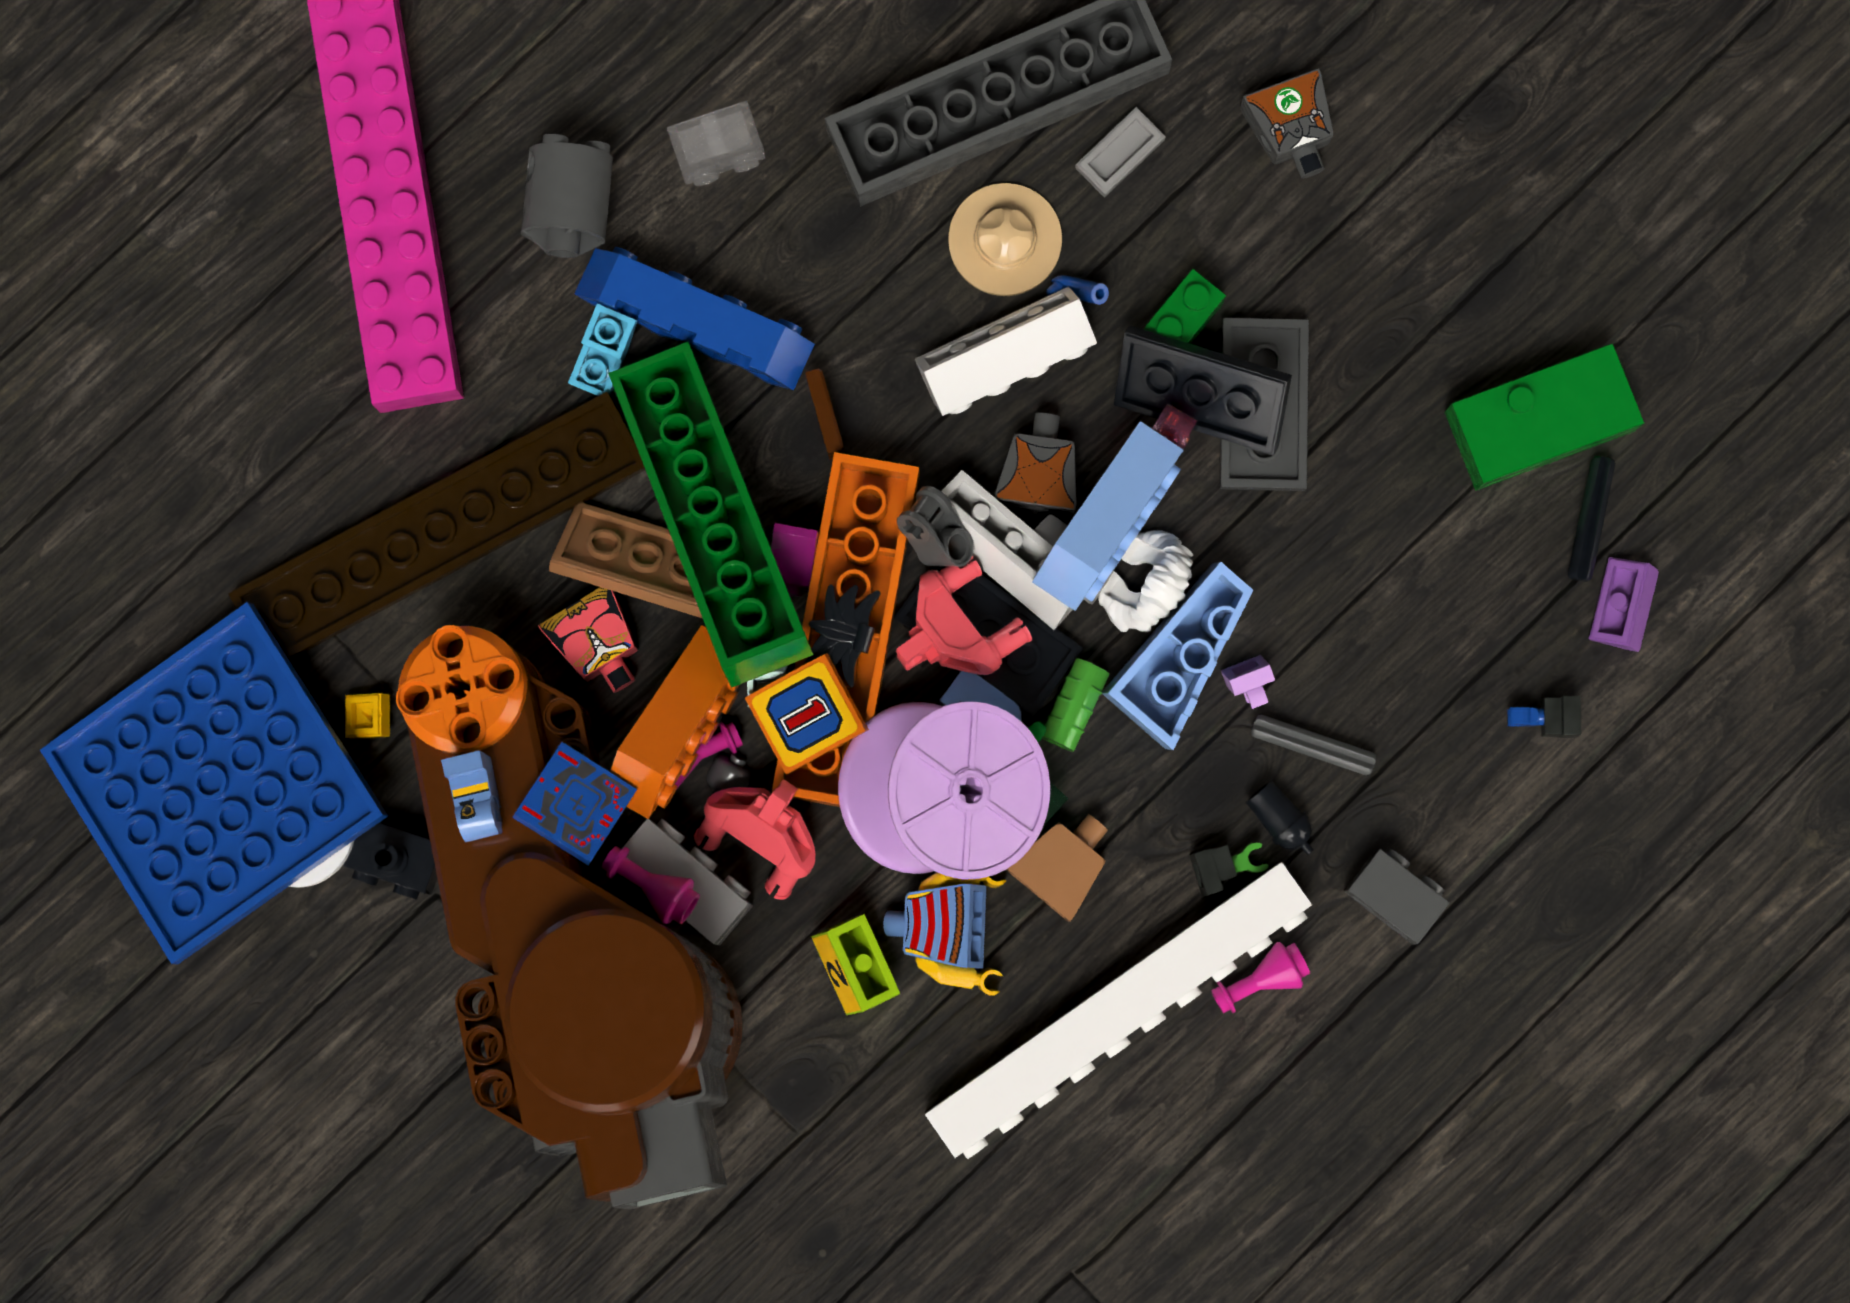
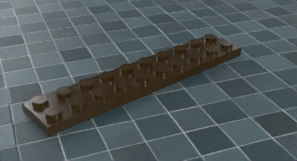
M605 392L228 594L236 609L246 602L254 604L287 658L291 660L574 509L578 504L585 503L645 471V467L631 434L608 392Z

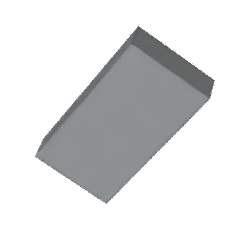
M1135 107L1076 164L1075 168L1105 198L1165 141L1166 136Z

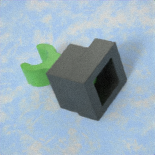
M1249 844L1244 847L1240 854L1231 856L1228 845L1190 855L1201 896L1204 897L1223 891L1221 881L1236 877L1238 872L1246 870L1249 873L1255 874L1267 870L1268 864L1254 866L1249 862L1248 858L1249 853L1252 850L1261 848L1262 844Z

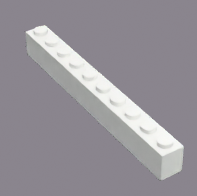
M1283 863L1276 864L925 1113V1116L955 1158L963 1153L969 1159L988 1145L984 1137L995 1129L999 1128L1004 1134L1024 1120L1020 1112L1026 1107L1035 1103L1038 1109L1060 1094L1056 1086L1070 1077L1076 1083L1092 1072L1095 1067L1091 1061L1106 1052L1109 1058L1113 1057L1131 1044L1127 1036L1139 1027L1146 1033L1164 1021L1166 1016L1162 1011L1177 1002L1180 1008H1182L1202 993L1198 986L1211 976L1217 983L1236 970L1237 966L1233 961L1242 954L1248 952L1251 958L1273 943L1268 936L1283 927L1286 932H1289L1308 918L1304 911L1312 906L1311 902Z

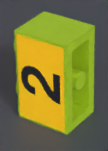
M865 914L846 919L811 936L846 1015L864 1012L900 994Z

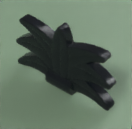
M829 585L825 597V620L809 622V626L821 635L811 648L813 655L807 657L806 663L828 653L835 668H837L838 663L841 661L844 677L848 685L853 688L855 685L857 660L861 653L868 654L875 631V628L869 626L870 615L881 593L880 591H874L862 600L855 609L859 590L857 585L849 588L838 602L836 601L834 586Z

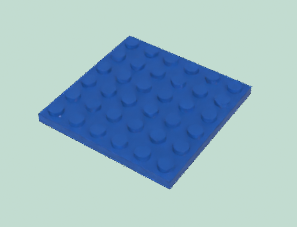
M249 602L240 606L40 749L171 964H180L388 817L254 604Z

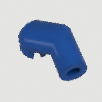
M1063 274L1053 278V284L1046 291L1047 296L1069 286L1080 301L1098 305L1105 303L1109 296L1108 288L1103 283Z

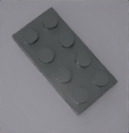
M1223 318L1222 354L1290 374L1292 378L1279 447L1274 455L1220 439V489L1305 491L1307 489L1309 320Z

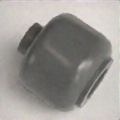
M732 753L731 756L726 754L718 755L706 774L709 788L717 792L727 788L748 787L753 778V771L745 765L747 759L738 753Z

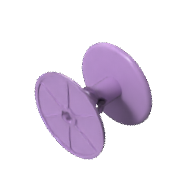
M926 702L902 703L873 716L866 722L869 730L850 742L842 760L838 781V796L842 817L857 845L865 854L882 866L911 874L935 871L958 879L986 878L1008 869L1019 861L1035 843L1043 828L1050 802V778L1047 763L1042 749L1031 731L1006 710L981 702H959L946 706Z

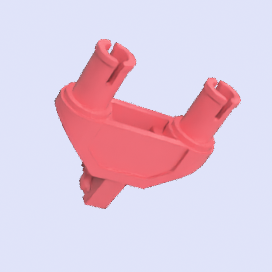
M973 556L965 566H946L938 572L936 570H928L920 576L916 626L908 632L911 638L896 649V656L907 671L928 660L930 664L938 661L943 667L973 674L988 675L1000 668L1004 657L1033 640L1026 626L1021 628L1023 621L1018 617L988 638L984 635L981 636L952 598V593L973 579L982 576V570L976 560L971 562Z
M784 779L772 793L765 788L748 787L727 788L713 793L704 805L705 818L694 834V840L698 846H700L705 836H708L709 838L703 849L714 851L719 848L722 838L728 832L776 865L771 876L765 882V889L770 895L778 884L780 888L774 898L779 900L787 899L791 895L798 879L810 874L816 858L812 837L800 812L789 806L798 788Z

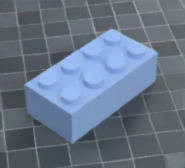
M1140 421L1057 540L1032 583L1074 611L1077 610L1084 598L1092 602L1181 471V468L1176 466L1175 463L1183 449Z

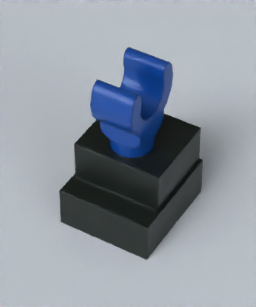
M1581 696L1543 698L1541 700V708L1510 707V709H1507L1508 727L1541 726V737L1577 738L1581 735Z

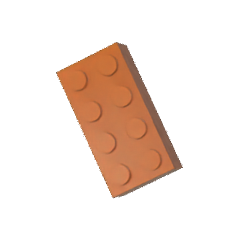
M703 625L700 626L618 748L610 771L637 789L626 807L647 819L651 817L658 805L664 809L666 808L677 789L675 783L680 775L687 776L697 759L698 754L696 751L701 743L705 746L708 744L718 726L716 720L721 712L725 715L728 713L739 693L736 691L739 685L731 688L722 670L707 628Z

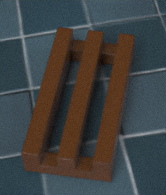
M818 368L805 372L830 461L833 460L834 452L845 454L824 375L822 370Z

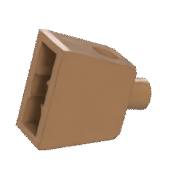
M1090 814L1085 817L1073 833L1058 822L1039 838L1019 861L1006 869V871L1066 921L1070 922L1106 862L1093 848L1108 832V829Z

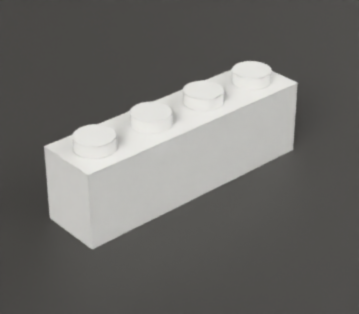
M1068 286L915 358V361L933 403L942 416L948 413H961L970 408L972 402L986 395L996 396L1004 393L1010 388L1012 383L1020 379L1040 376L1049 369L1050 365L1063 359L1072 360L1085 354L1089 347L1097 344L1080 299Z
M961 470L941 492L949 498L952 508L965 529L971 534L974 545L973 559L971 561L976 560L984 572L1055 630L1073 609L1032 583L1053 546Z

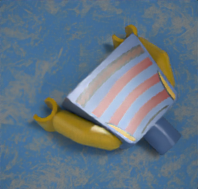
M936 872L920 883L918 891L906 894L905 911L889 910L886 912L883 922L884 932L887 936L903 937L904 954L915 957L917 967L938 983L972 989L975 985L985 994L996 995L1000 992L999 990L986 989L984 985L985 978L990 974L1003 976L996 969H983L987 886L989 888L1000 887L1007 880L994 881L990 877L958 879ZM980 881H982L986 886L979 885ZM975 968H982L983 970L977 973Z

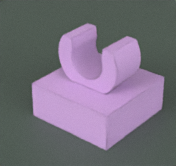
M1261 655L1221 670L1229 690L1235 696L1243 693L1246 702L1250 703L1252 709L1268 703L1262 685L1275 681L1270 664Z

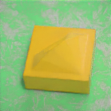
M390 694L345 695V738L390 737Z

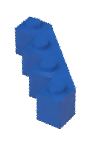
M614 247L613 251L610 252L595 248L574 293L576 296L595 307L597 304H600L636 319L638 324L658 336L684 343L689 342L691 347L711 359L739 366L768 384L790 390L795 389L815 345L800 335L803 330L801 327L784 319H779L778 322H775L746 309L748 306L746 303L732 296L724 295L723 298H720L691 285L693 282L691 279L680 273L669 271L668 274H665L637 261L638 257L625 249Z

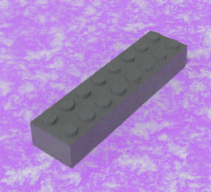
M1098 0L825 118L826 131L861 207L1165 76L1170 72L1172 58L1145 0Z

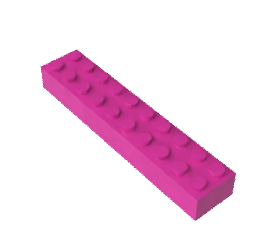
M307 0L371 403L380 413L464 399L399 0Z

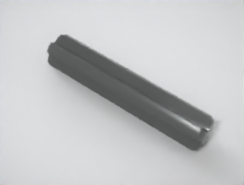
M1262 714L1255 718L1251 729V735L1257 739L1363 775L1371 774L1376 763L1377 755L1373 752Z

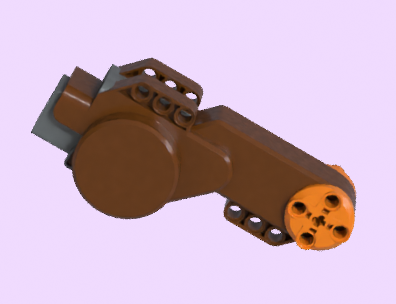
M445 625L438 628L434 634L424 639L412 651L405 662L399 679L396 703L408 726L451 946L461 957L494 974L463 984L458 989L455 997L459 1027L475 1101L482 1108L531 1135L535 1152L554 1156L577 1153L586 1199L611 1201L612 1207L629 1210L727 1187L711 1109L724 1106L728 1101L725 1081L734 1067L742 1039L741 1006L732 981L718 961L700 946L583 877L580 862L577 858L513 818L520 804L561 742L576 751H583L587 758L600 765L591 717L588 711L573 698L545 684L536 667L496 634L474 626ZM574 709L576 712L574 723L566 729H560L558 725L560 715L567 710ZM480 750L491 757L501 805L499 809L503 831L502 834L465 842L457 825L449 780L444 775L441 760ZM486 991L480 999L478 1014H476L472 1008V1001L477 993ZM483 1040L487 1058H485L481 1053V1044ZM491 1085H493L496 1103L490 1097L489 1090Z

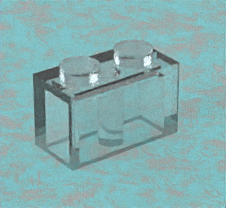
M747 100L666 127L686 185L693 182L695 186L712 183L719 178L718 174L732 169L737 173L751 170L759 165L758 160L766 158Z

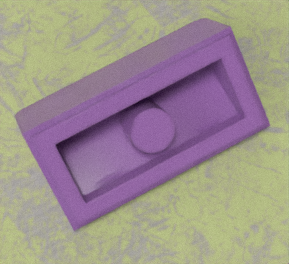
M1613 557L1608 558L1589 640L1630 651H1640L1658 578V569L1650 563Z

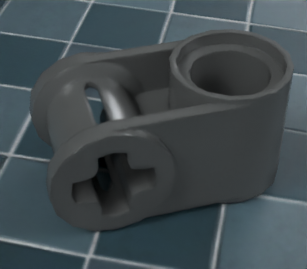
M923 486L916 494L917 501L911 509L903 511L897 518L899 530L907 537L919 560L924 565L965 566L973 556L974 545L971 534L965 529L952 508L949 498L939 489Z

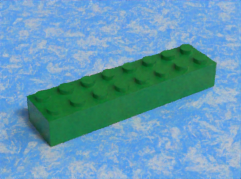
M689 342L608 373L720 665L731 688L812 656L813 652Z

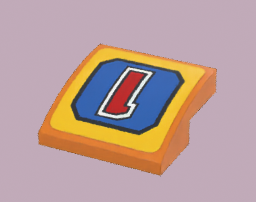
M828 653L745 697L786 775L869 730Z

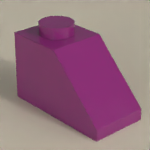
M775 523L771 546L772 552L789 595L801 597L802 590L809 591L819 537L818 530Z

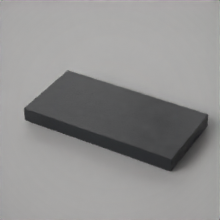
M1130 325L1124 334L1114 405L1163 421H1167L1168 411L1173 409L1182 415L1181 420L1175 425L1274 455L1279 447L1292 375Z
M931 566L929 570H936L938 572L946 566ZM982 575L952 593V598L981 636L984 635L988 638L1018 617L1023 621L1021 628L1026 626L1033 640L1004 657L1002 665H1000L997 671L988 675H977L1013 700L1020 710L1034 718L1079 656L1083 647L1058 629L1053 630L1026 606ZM919 584L894 617L895 620L909 630L916 626Z

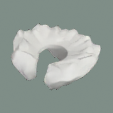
M1152 530L1146 533L1140 532L1122 557V560L1130 565L1148 563L1154 566L1153 570L1148 573L1145 584L1141 587V592L1135 593L1130 591L1126 582L1116 572H1113L1099 594V605L1105 608L1111 622L1121 632H1127L1129 628L1142 632L1151 631V626L1156 625L1160 618L1169 617L1170 610L1177 608L1178 602L1185 599L1184 590L1190 585L1188 580L1192 578L1190 567L1193 564V560L1190 558L1193 554L1187 547L1181 545V540L1174 534L1163 530Z

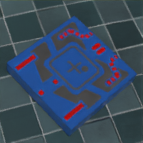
M561 742L520 804L513 818L589 866L637 789Z

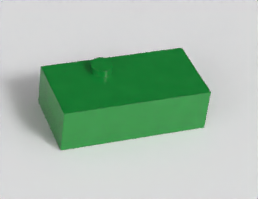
M1613 344L1452 403L1445 411L1446 418L1475 491L1633 433L1644 424Z

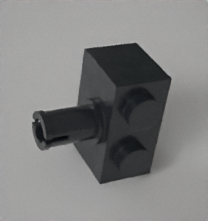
M381 823L376 824L355 839L352 850L343 864L344 867L354 870L353 879L377 886L378 880L382 879L395 884L392 892L416 900L420 892L432 895L437 880L430 840Z

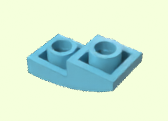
M597 304L581 341L583 347L568 384L597 396L608 392L611 397L614 387L608 373L622 368L637 320Z

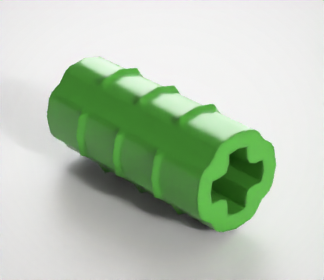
M1076 658L1068 676L1065 678L1066 681L1060 694L1056 697L1055 705L1047 717L1048 720L1045 724L1046 733L1042 739L1062 749L1074 752L1081 735L1085 733L1084 729L1090 716L1093 714L1098 698L1103 694L1102 690L1110 673L1088 661Z

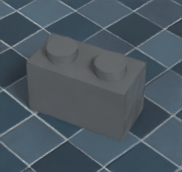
M1381 849L1376 850L1344 892L1410 944H1419L1449 905V902L1442 897L1445 890L1425 875L1421 880L1407 870L1410 863L1396 851L1389 849L1385 853Z

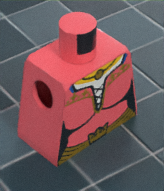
M600 587L538 625L544 635L587 682L602 674L613 693H616L635 681L624 660L636 653L638 648L615 591Z

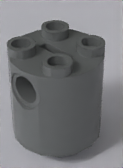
M545 134L543 135L542 143L529 147L521 235L532 240L547 255L559 258H576L605 244L613 156L609 154L610 145L605 142L587 141L585 145L568 143L569 138L564 135Z

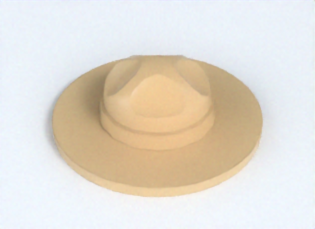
M999 183L975 191L958 207L949 228V251L957 271L973 287L992 295L1013 296L1036 288L1052 273L1061 253L1062 231L1054 209L1040 194L1018 184Z

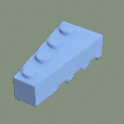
M1222 562L1212 563L1185 594V599L1178 603L1177 608L1170 612L1169 617H1166L1102 691L1103 695L1162 747L1174 750L1180 738L1179 735L1188 717L1191 716L1198 702L1197 699L1208 677L1211 676L1217 664V659L1226 641L1229 640L1253 589Z

